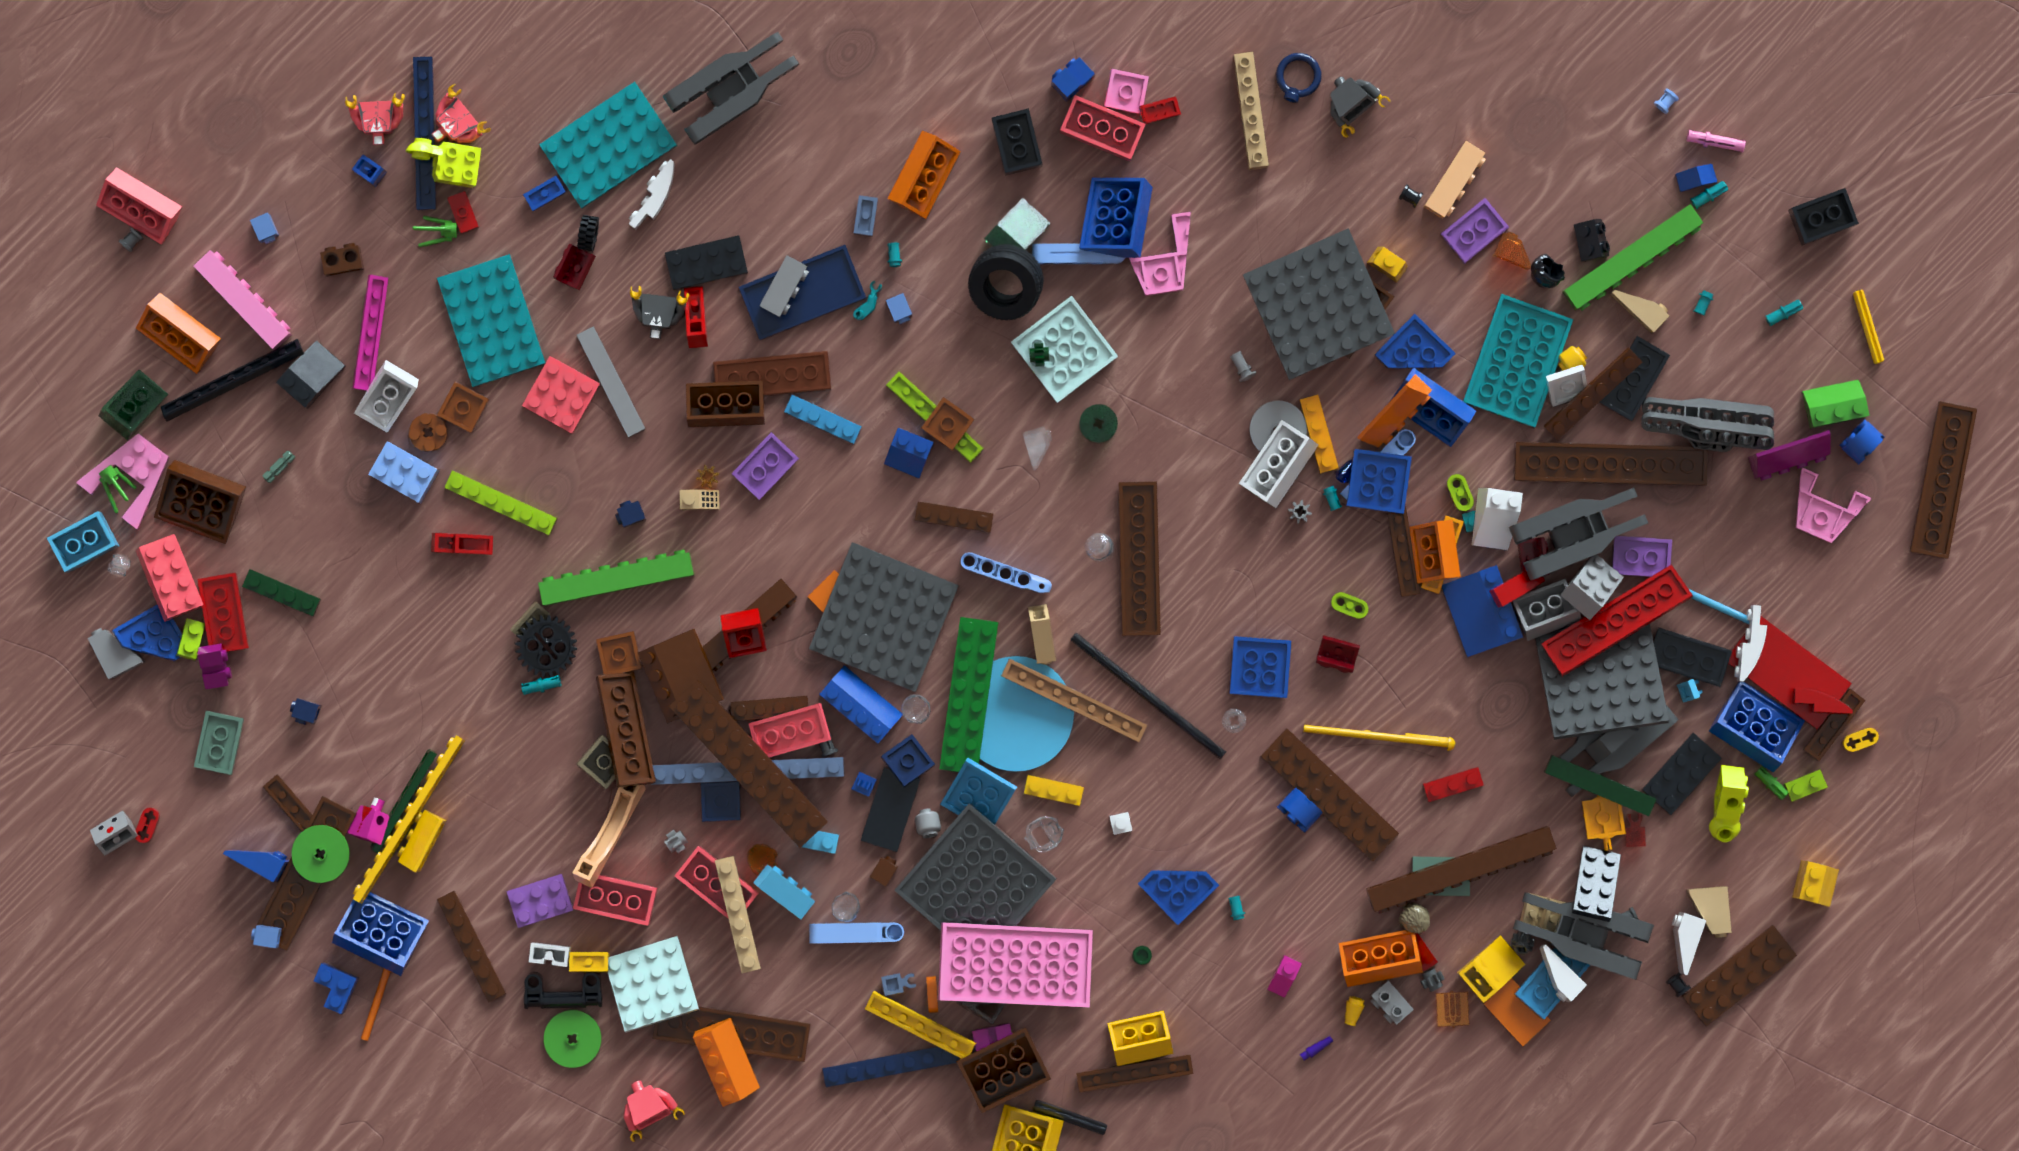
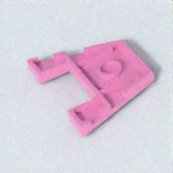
M1801 468L1795 528L1828 543H1832L1871 498L1854 491L1847 509L1812 494L1811 491L1818 474Z

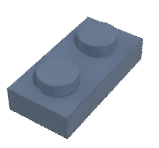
M859 195L854 234L873 237L878 198Z

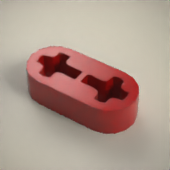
M146 808L143 810L136 828L138 836L135 838L138 842L147 843L152 840L160 819L157 809ZM153 811V815L156 817L147 824L148 817H146V813ZM147 826L146 833L149 834V837H145L142 840L139 832L144 831Z

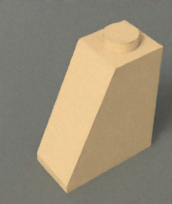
M1047 604L1028 607L1037 664H1050L1052 661H1056Z
M1727 886L1687 889V894L1701 919L1706 920L1705 926L1710 934H1715V938L1727 937L1726 933H1732Z

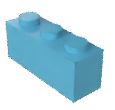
M767 864L753 883L799 919H802L815 903L811 898L812 893L804 887L802 889L798 888V882L790 876L787 879L782 876L784 872L777 866L772 868Z

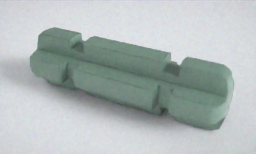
M286 451L282 455L283 458H279L270 467L271 470H267L263 474V478L268 483H272L275 476H278L288 466V463L295 459V456L290 451Z

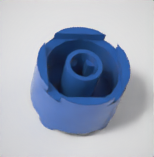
M1863 420L1839 446L1859 465L1866 459L1865 456H1868L1875 450L1885 436L1869 421Z
M1294 788L1277 806L1284 815L1287 813L1286 818L1294 825L1298 823L1296 826L1304 833L1323 813L1297 788Z

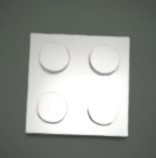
M1583 365L1546 376L1552 407L1571 401L1587 386Z

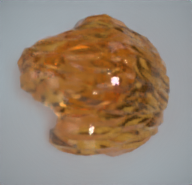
M765 844L753 845L747 853V862L752 872L759 875L767 864L772 868L774 866L778 867L776 863L778 852Z

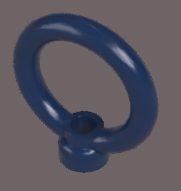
M1293 53L1281 60L1276 70V81L1280 89L1285 93L1284 99L1292 103H1298L1299 98L1311 95L1317 90L1321 82L1322 73L1319 64L1314 58L1304 53ZM1293 61H1304L1313 69V82L1304 90L1289 87L1284 81V70Z

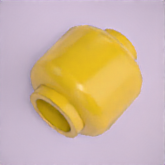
M1570 346L1559 355L1560 363L1558 365L1562 371L1579 365L1585 367L1587 357L1579 347Z

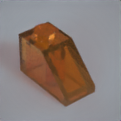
M1512 232L1503 233L1493 256L1529 270L1531 263L1522 241L1517 239L1518 235Z

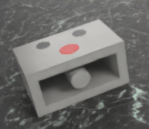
M123 810L90 830L95 845L104 856L138 836L132 821Z

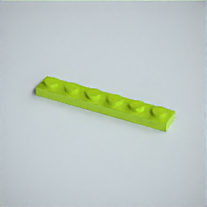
M453 470L444 487L549 536L557 520L552 515Z

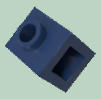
M629 500L619 504L618 514H615L618 524H623L625 528L646 520L639 501L631 503Z
M297 698L290 707L291 717L296 718L295 722L304 725L307 722L316 724L321 705Z

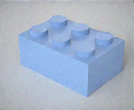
M387 441L368 475L421 504L440 470Z

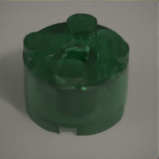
M1095 404L1085 409L1079 421V429L1082 436L1095 444L1108 442L1115 435L1118 427V420L1114 411L1102 404ZM1096 419H1098L1099 422L1103 421L1101 429L1093 426L1095 424Z

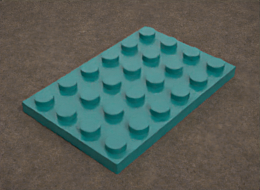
M636 82L628 85L539 144L581 209L677 146Z
M510 254L437 278L472 387L546 363Z
M1501 294L1463 402L1535 428L1548 393L1546 376L1552 375L1556 371L1559 355L1563 351L1574 319Z

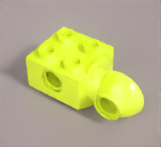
M415 138L414 142L407 147L406 152L412 154V158L419 160H430V157L433 158L432 177L434 182L468 188L476 186L481 148L449 142H442L439 146L431 145L432 140L425 138Z
M1721 765L1714 794V816L1709 824V831L1715 839L1721 842L1733 840L1741 830L1739 821L1745 809V802L1743 800L1747 798L1749 790L1747 787L1748 776H1745L1744 768Z

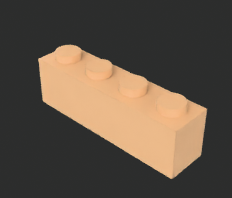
M1465 141L1424 205V208L1442 219L1445 216L1449 217L1455 208L1452 206L1456 199L1460 201L1465 193L1462 190L1466 183L1470 185L1475 175L1473 172L1475 168L1480 169L1486 160L1483 158L1485 152Z

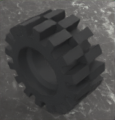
M583 215L581 218L577 240L578 249L594 251L598 235L599 217Z

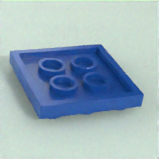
M1354 449L1346 506L1404 514L1412 457Z
M1234 636L1229 694L1287 698L1291 641Z

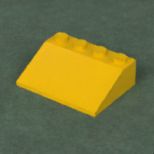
M1004 1104L992 1151H1056L1064 1121Z

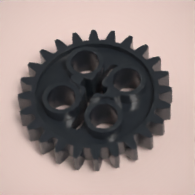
M549 614L546 619L539 615L538 621L532 617L533 623L530 624L526 621L527 628L520 627L523 633L516 634L520 641H516L514 644L520 648L515 649V652L521 653L517 659H524L521 663L522 667L528 665L527 671L530 672L534 669V675H537L539 671L542 677L545 676L546 672L552 677L553 671H556L559 675V668L567 670L564 664H572L569 658L576 657L571 653L577 650V647L572 645L577 640L571 639L575 633L573 631L568 632L571 628L570 625L563 627L565 624L564 620L558 623L557 616L551 620ZM545 628L552 629V634L549 637L542 635ZM536 632L556 654L557 659H554L546 648H543L541 642L534 635ZM531 640L537 641V646L534 649H529L527 646ZM558 642L564 643V649L559 652L555 651V645ZM542 655H549V661L546 664L540 663Z

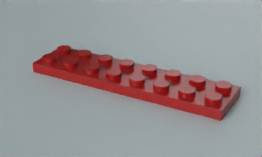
M1671 564L1604 605L1590 620L1584 617L1541 643V646L1563 677L1691 599L1693 595Z

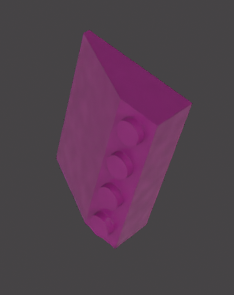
M1830 430L1749 456L1748 460L1754 478L1760 477L1761 481L1772 478V473L1778 472L1781 475L1790 472L1789 468L1797 466V469L1808 466L1807 462L1815 460V463L1827 460L1826 456L1831 454Z

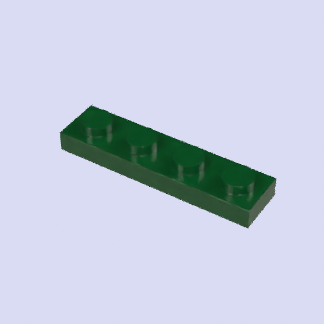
M249 569L242 586L313 617L321 601L318 597Z

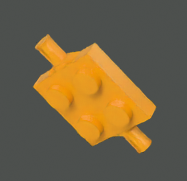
M1599 795L1592 800L1581 801L1587 839H1603L1604 851L1612 850L1611 838L1616 835L1626 834L1622 805Z

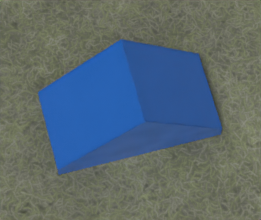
M362 155L352 168L354 172L374 187L379 184L387 173L381 166L365 155Z
M1713 164L1696 166L1675 174L1680 192L1717 182Z

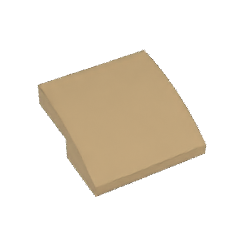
M1535 895V896H1538V897H1541V898H1544V899H1547V900H1550V901H1553V902H1556V903H1559V904H1561V903H1566V902L1554 900V899H1551V898H1547V897ZM1524 902L1520 921L1554 932L1560 914Z

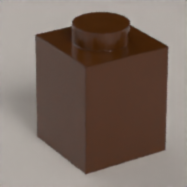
M886 856V858L881 857L870 877L886 887L898 868L895 865L897 861L889 856Z

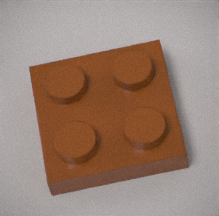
M454 382L437 416L472 433L489 399Z
M943 397L921 429L950 450H953L975 419Z
M634 631L596 639L604 675L642 669Z

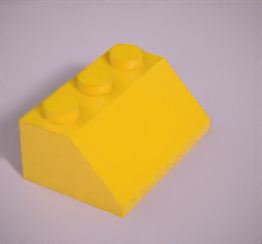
M424 810L423 813L419 812L415 820L417 823L415 829L409 831L406 837L408 840L406 846H402L397 854L400 857L398 862L414 872H420L447 820L427 810Z
M1164 1011L1107 1023L1117 1066L1174 1054Z

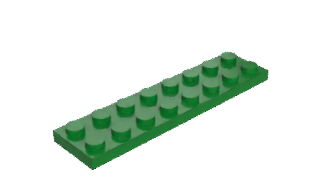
M960 617L939 767L941 770L959 772L967 758L979 764L999 622Z

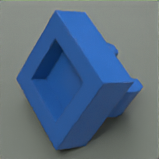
M859 772L852 790L869 797L877 779Z

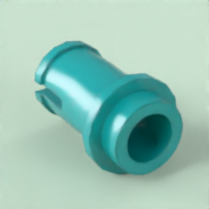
M898 242L887 244L889 254L887 263L889 267L901 266L902 259H900V244Z
M1703 290L1702 293H1699L1700 298L1693 311L1705 316L1710 302L1714 299L1712 298V293Z
M1333 485L1323 489V496H1326L1330 510L1333 511L1341 508L1342 505L1336 493L1337 488L1335 489Z
M1240 896L1228 898L1232 912L1230 917H1233V921L1243 919L1246 913L1243 912Z

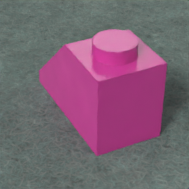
M1283 955L1267 990L1285 998L1302 963Z

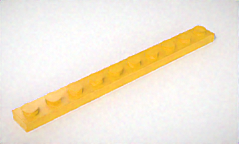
M456 735L455 738L452 737L446 745L448 749L445 754H441L436 761L438 765L434 771L431 770L426 776L427 782L424 787L421 786L415 794L417 798L414 803H410L405 810L407 814L403 820L400 819L395 825L394 829L396 831L393 836L390 835L384 843L386 847L383 852H379L374 859L376 863L372 869L369 868L364 874V882L355 888L353 892L355 895L353 899L363 904L413 825L419 812H421L465 742Z

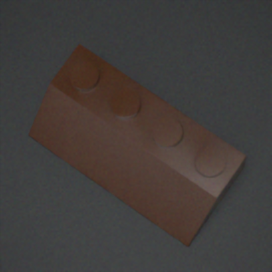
M763 381L687 383L686 414L688 428L765 425Z

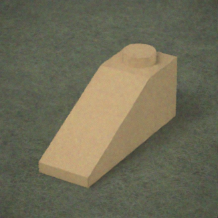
M1617 290L1610 294L1651 334L1669 317L1667 314L1668 309L1661 303L1658 305L1656 302Z

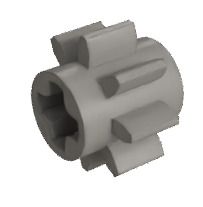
M1303 500L1298 505L1292 502L1294 508L1288 509L1289 512H1292L1290 519L1296 518L1297 524H1299L1300 519L1307 522L1306 515H1312L1307 510L1310 504L1304 506ZM1299 507H1302V511H1305V514H1302L1301 517H1298V513H1295V510L1299 509Z
M672 830L666 834L668 839L664 842L671 853L676 851L679 854L686 849L684 845L688 841L681 831L676 833L675 830Z

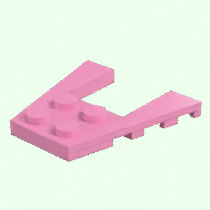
M1190 212L1171 215L1177 252L1129 258L1145 296L1183 291Z
M137 434L76 483L93 495L101 484L99 473L110 465L113 468L117 465L145 487L122 516L125 521L139 529L158 481L169 460V456L143 436Z

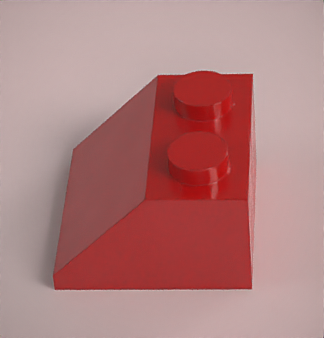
M758 608L720 615L729 658L767 651Z

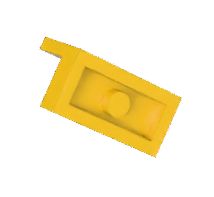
M569 952V972H608L609 953Z

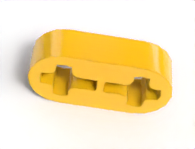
M1865 728L1845 736L1842 745L1846 751L1854 752L1875 744L1878 741L1879 735L1875 729ZM1867 731L1874 734L1871 742L1870 740H1862V737L1867 736ZM1849 738L1859 740L1858 743L1854 744L1853 749L1851 746H1847Z

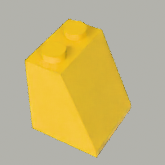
M1801 860L1792 898L1830 907L1839 870L1826 865Z

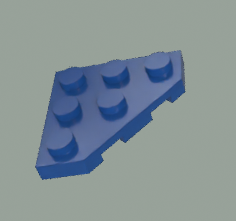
M1414 314L1381 347L1375 356L1387 368H1442L1456 353Z
M158 605L153 606L112 630L122 648L172 661L182 658L176 656L182 633L173 619L164 622Z
M1151 870L1138 883L1177 925L1219 886L1206 871Z

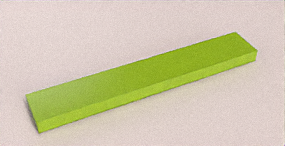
M899 371L886 385L925 422L937 407ZM966 432L955 446V449L970 463L983 450Z

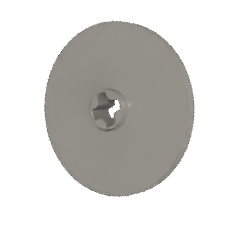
M1271 401L1256 410L1250 421L1249 432L1252 443L1259 451L1262 450L1274 432L1273 428L1277 427L1281 420L1306 435L1307 425L1305 418L1296 406L1285 401Z

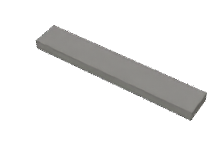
M594 326L577 334L628 438L645 430Z

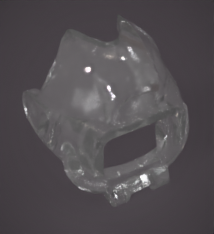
M1050 816L1039 817L1028 824L1026 828L1027 836L1024 839L1028 841L1031 850L1036 849L1039 852H1047L1058 846L1062 840L1064 829L1059 826L1057 818ZM1038 826L1042 827L1049 839V842L1043 846L1037 843L1032 834V830Z

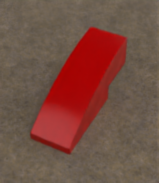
M432 533L431 552L492 555L493 536Z
M1526 570L1491 589L1490 593L1498 608L1503 607L1540 585L1545 579L1541 576L1530 581Z
M1794 688L1793 704L1813 705L1812 713L1853 714V709L1832 696L1810 689Z

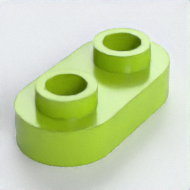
M1460 474L1450 476L1447 480V488L1455 507L1460 511L1471 509L1474 499L1466 479ZM1455 480L1460 483L1458 488L1453 486ZM1462 498L1467 500L1466 505H1461L1460 500Z
M1339 592L1331 599V605L1334 610L1353 618L1360 619L1368 613L1367 603L1354 596ZM1340 598L1344 600L1342 606L1337 604V600ZM1357 605L1361 606L1362 611L1360 613H1357L1355 611V607Z

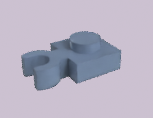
M900 973L881 977L885 996L904 992V986L908 988L916 987V984L908 983V978L914 977V974H907L905 978H901Z

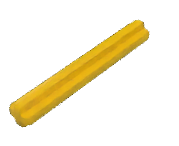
M1855 291L1853 296L1873 363H1882L1884 357L1864 291Z

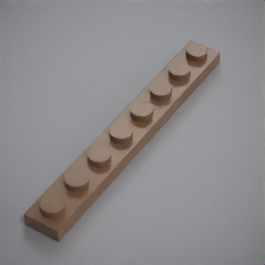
M1008 659L1001 674V677L1136 742H1140L1147 727L1146 724L1012 659Z

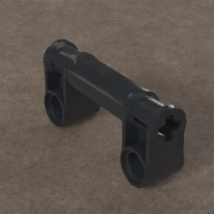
M535 971L529 973L525 979V1009L529 1007H541V1009L586 1008V1006L602 1007L601 976L598 972H586L582 980L583 991L544 992L543 976ZM587 976H595L597 983L589 984ZM536 977L539 980V984L532 986L529 983V978Z

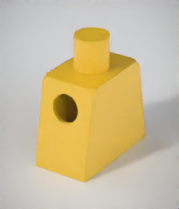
M1377 247L1367 262L1396 283L1408 267L1406 261L1385 247Z

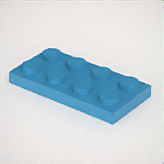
M1555 947L1552 949L1579 978L1590 966L1589 964L1563 956ZM1544 960L1514 994L1543 1020L1560 1002V999L1556 996L1557 991L1553 988Z

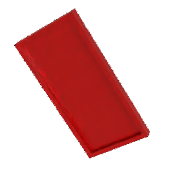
M1760 616V625H1767L1766 638L1760 657L1747 678L1818 730L1829 714L1812 713L1813 705L1793 704L1794 688L1822 692L1840 700L1852 683ZM1745 633L1732 649L1728 662L1734 669L1739 663V658H1736L1737 646L1740 647V643H1748V640L1745 639Z

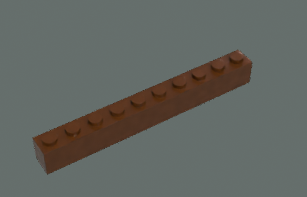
M1545 826L1368 887L1366 891L1373 911H1378L1380 914L1389 911L1391 906H1404L1408 904V900L1415 899V901L1424 899L1428 893L1433 892V895L1444 892L1443 888L1449 886L1456 888L1461 886L1463 881L1469 880V882L1479 880L1481 879L1480 875L1486 873L1488 876L1494 875L1499 872L1498 869L1505 867L1507 870L1516 867L1518 862L1524 861V863L1534 861L1535 856H1549L1557 848L1550 827Z

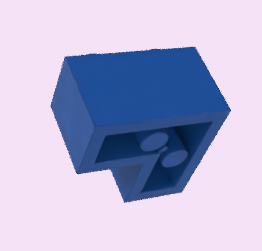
M1080 57L1077 60L1073 58L1066 64L1067 68L1063 70L1058 69L1052 75L1051 86L1066 102L1095 76V73Z
M321 963L314 982L331 989L323 1007L343 1014L359 977L329 964Z

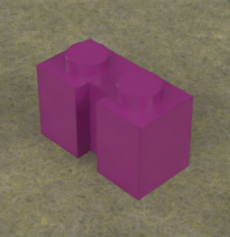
M222 643L199 647L197 655L200 668L202 669L205 690L228 686L232 673L231 668L226 665L228 655L227 651L223 650Z
M1010 1023L972 1030L976 1051L1012 1034Z

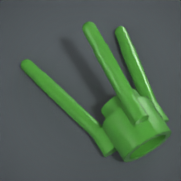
M423 216L424 220L441 223V227H412L413 230L441 231V236H445L419 243V247L452 241V238H457V223H452V220Z
M110 465L99 473L101 476L99 480L104 486L114 512L118 513L107 483L109 485L113 484L125 501L129 499L116 482L118 479L117 475L133 489L137 487L117 467L113 468Z

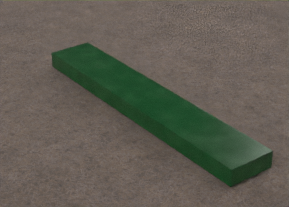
M431 749L426 751L391 810L382 844H371L370 848L378 854L435 759L437 754Z
M1554 755L1550 756L1544 773L1647 816H1650L1656 802V798Z

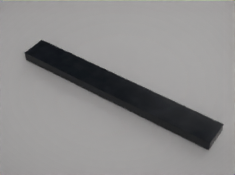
M295 339L161 406L164 419L168 422L303 355L304 351L300 341Z

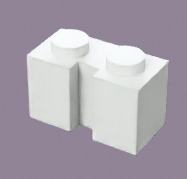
M532 942L529 962L545 964L546 960H552V965L568 967L571 947Z

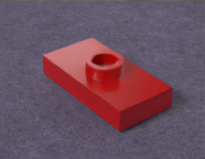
M1176 96L1139 106L1144 124L1181 115Z
M466 191L447 198L461 234L479 228Z

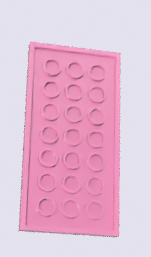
M941 923L938 1000L1090 1007L1093 930Z

